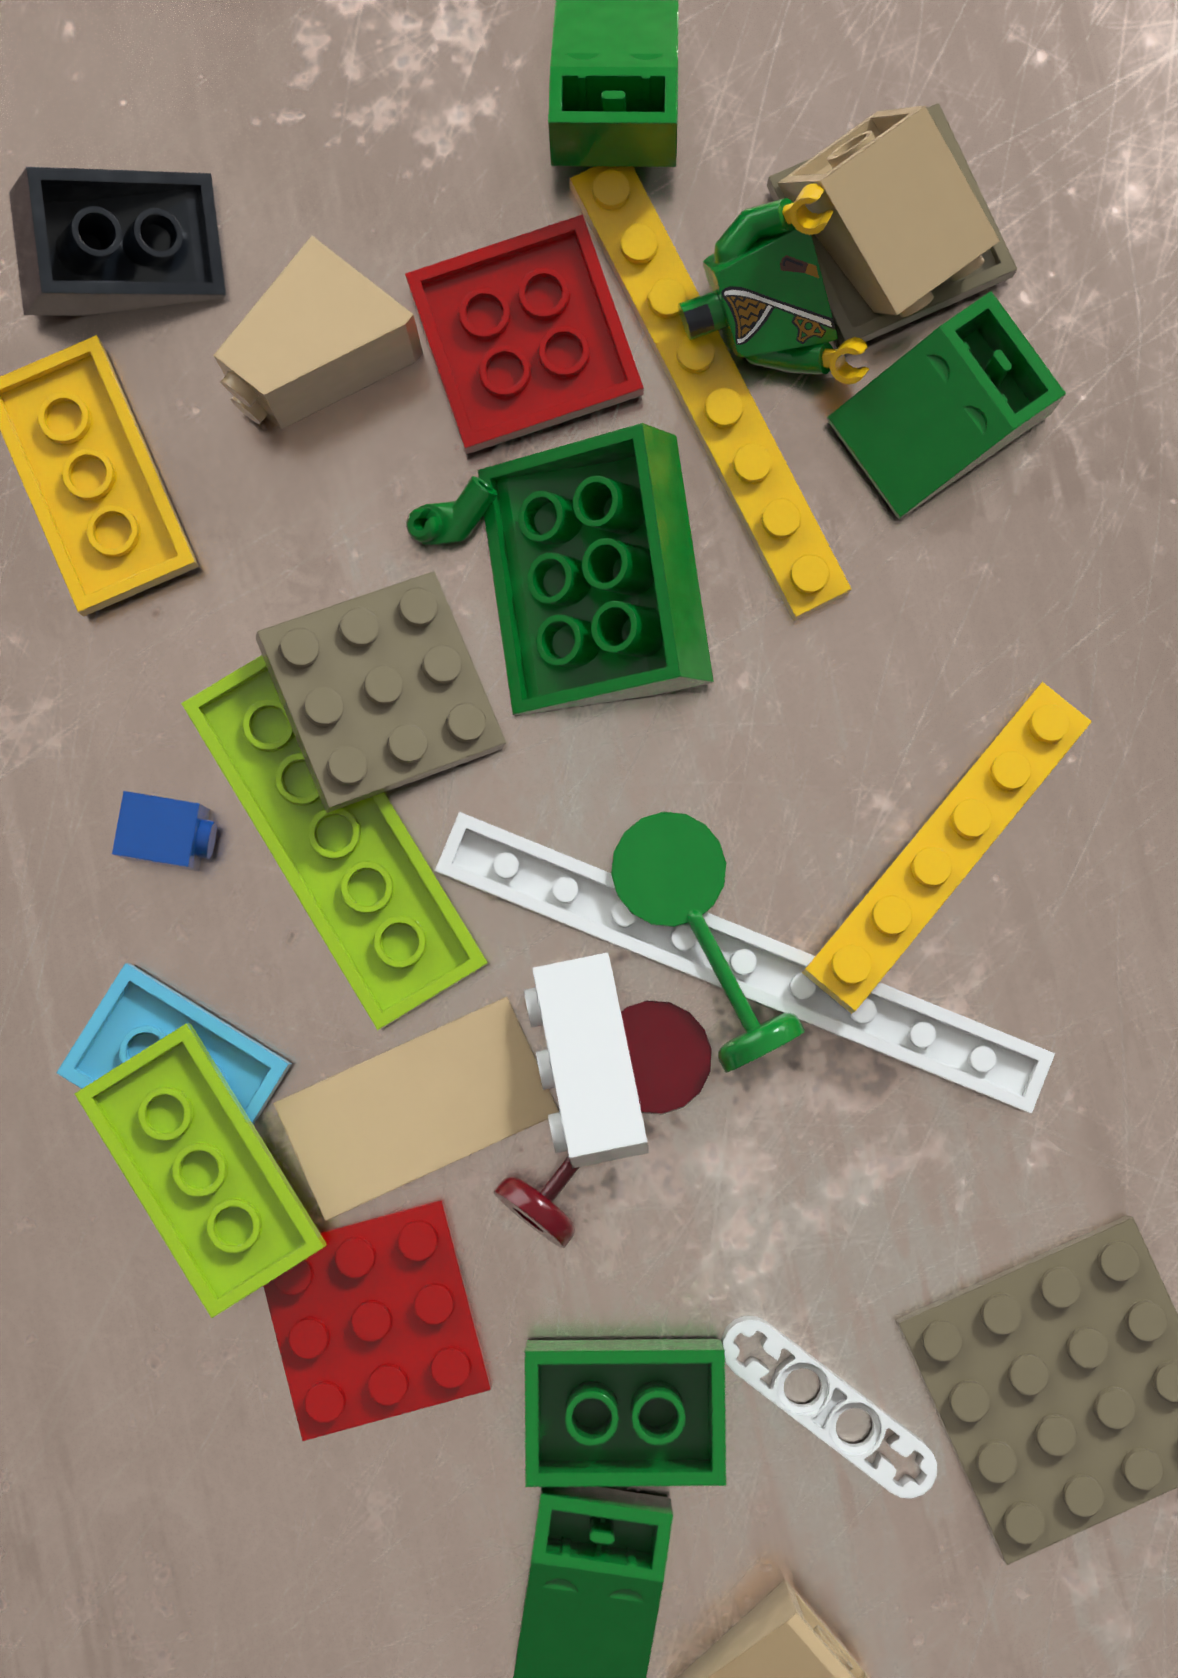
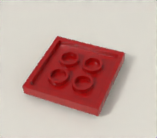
M583 214L405 273L466 455L643 395L644 387Z
M443 1198L320 1231L327 1244L324 1248L263 1286L302 1441L482 1393L492 1388Z

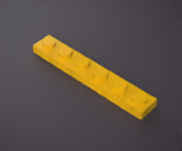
M1042 682L802 973L848 1012L854 1013L1092 721Z

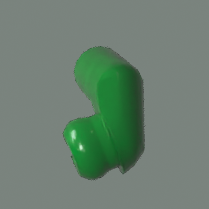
M472 476L456 501L426 504L414 509L407 518L406 528L408 534L412 539L424 545L464 541L473 532L498 493L484 480Z

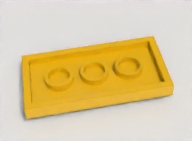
M97 335L0 376V431L78 613L83 617L199 567L104 346Z

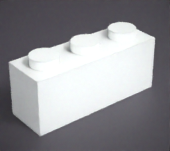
M609 952L533 967L536 987L525 989L524 995L531 1028L543 1025L548 1049L536 1051L543 1090L556 1088L560 1112L548 1114L555 1153L568 1151L572 1168L649 1153Z

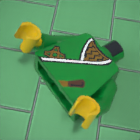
M813 183L803 187L794 203L790 199L784 198L741 211L715 243L714 254L708 256L703 261L710 292L678 303L680 317L690 340L721 329L727 346L737 357H744L749 363L789 373L825 375L831 371L836 380L849 385L857 383L866 375L869 368L852 367L845 359V354L859 355L864 353L868 346L862 338H848L838 349H833L829 343L837 340L838 336L811 235L818 234L826 227L833 211L827 210L816 214L809 211L805 205L819 200L824 191L820 185Z

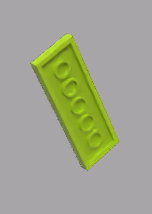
M262 655L181 703L377 1030L383 1029L489 964L385 792L326 813Z

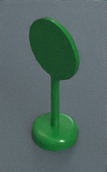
M660 812L641 818L624 832L613 853L611 876L617 896L633 915L651 925L675 927L689 923L746 1031L725 1043L718 1052L719 1062L725 1073L786 1044L804 1033L805 1029L799 1018L795 1014L788 1012L773 1017L761 1024L759 1023L703 917V914L714 906L725 883L726 861L721 844L704 823L682 813Z

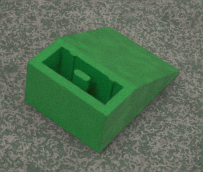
M555 0L548 111L551 166L676 167L679 0Z
M990 291L935 329L827 417V421L897 518L901 519L1051 415L1066 395V392L993 292Z
M541 1487L513 1678L647 1677L673 1520L671 1498L602 1487Z

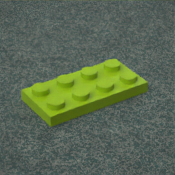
M191 1023L184 1024L74 1093L211 1319L327 1245Z

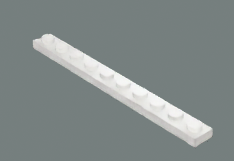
M458 813L435 871L437 873L722 988L689 923L675 927L651 925L633 915L619 899L611 873L464 813ZM708 912L703 914L746 999L781 1013H793L800 1021L1032 1114L1055 1053L880 982L859 1008L851 1014L802 973L815 957L814 955Z

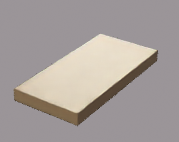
M508 996L273 1103L325 1221L548 1119V1114L560 1112L550 1089L543 1090L538 1062Z

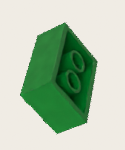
M527 1340L525 1347V1487L726 1486L725 1349L721 1340Z

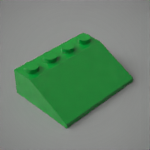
M640 423L478 470L479 478L491 485L498 493L484 514L513 715H525L659 695L714 682L676 435Z

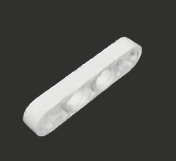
M743 1316L734 1319L725 1328L721 1342L725 1349V1362L728 1367L886 1490L900 1498L913 1499L924 1495L933 1486L937 1477V1463L934 1454L927 1445L783 1333L757 1316ZM756 1331L762 1332L764 1334L761 1340L762 1347L777 1361L782 1349L792 1353L791 1356L777 1366L771 1384L768 1385L761 1380L770 1371L757 1358L750 1356L744 1363L736 1359L739 1356L740 1349L734 1340L740 1333L751 1337ZM800 1368L815 1372L820 1380V1391L817 1397L806 1404H796L790 1401L784 1393V1382L787 1376L792 1371ZM851 1408H859L866 1411L872 1420V1430L869 1436L857 1444H849L842 1441L836 1432V1422L839 1416ZM886 1429H891L895 1434L885 1441L901 1456L908 1457L914 1450L919 1452L915 1462L920 1467L921 1472L915 1479L905 1474L899 1481L894 1480L893 1478L897 1470L891 1461L880 1452H877L874 1463H870L865 1459L880 1447Z

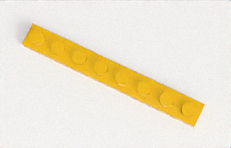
M594 166L571 177L570 189L793 622L848 595L852 589L718 330L692 340L688 338L680 317L678 303L700 295L633 167Z

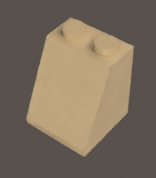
M926 106L875 112L777 183L786 198L790 199L793 203L803 187L808 184L816 183L823 188L824 191L819 200L805 205L812 213L820 214L827 210H832L833 214L826 227L814 235L874 313L907 317L918 312L934 299V295L931 292L948 278L951 281L959 280L977 270L985 261L982 254L1000 242Z
M311 236L213 356L225 375L220 383L233 395L230 399L231 402L256 423L260 424L267 417L279 428L283 429L415 363L423 351L414 315L319 240Z
M784 1580L677 1678H870V1676L789 1583Z

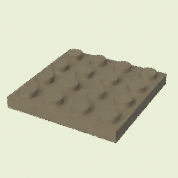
M1126 1215L895 1320L998 1551L1006 1565L1178 1488V1314L1133 1217Z

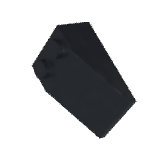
M26 167L9 191L24 315L86 316L223 299L226 296L211 173Z

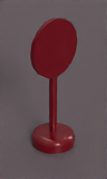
M644 1001L626 1007L621 1011L641 1113L663 1115L684 1108L700 1094L711 1072L712 1049L705 1029L690 1012L670 1002ZM569 1155L540 1192L517 1177L504 1178L493 1191L494 1195L514 1214L555 1245L565 1248L575 1233L573 1222L553 1203L579 1169V1167L572 1168Z

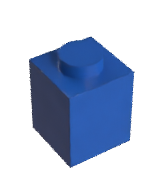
M123 791L112 855L128 860L199 871L201 859H210L213 853L217 824L216 821L209 820L210 809L199 803Z

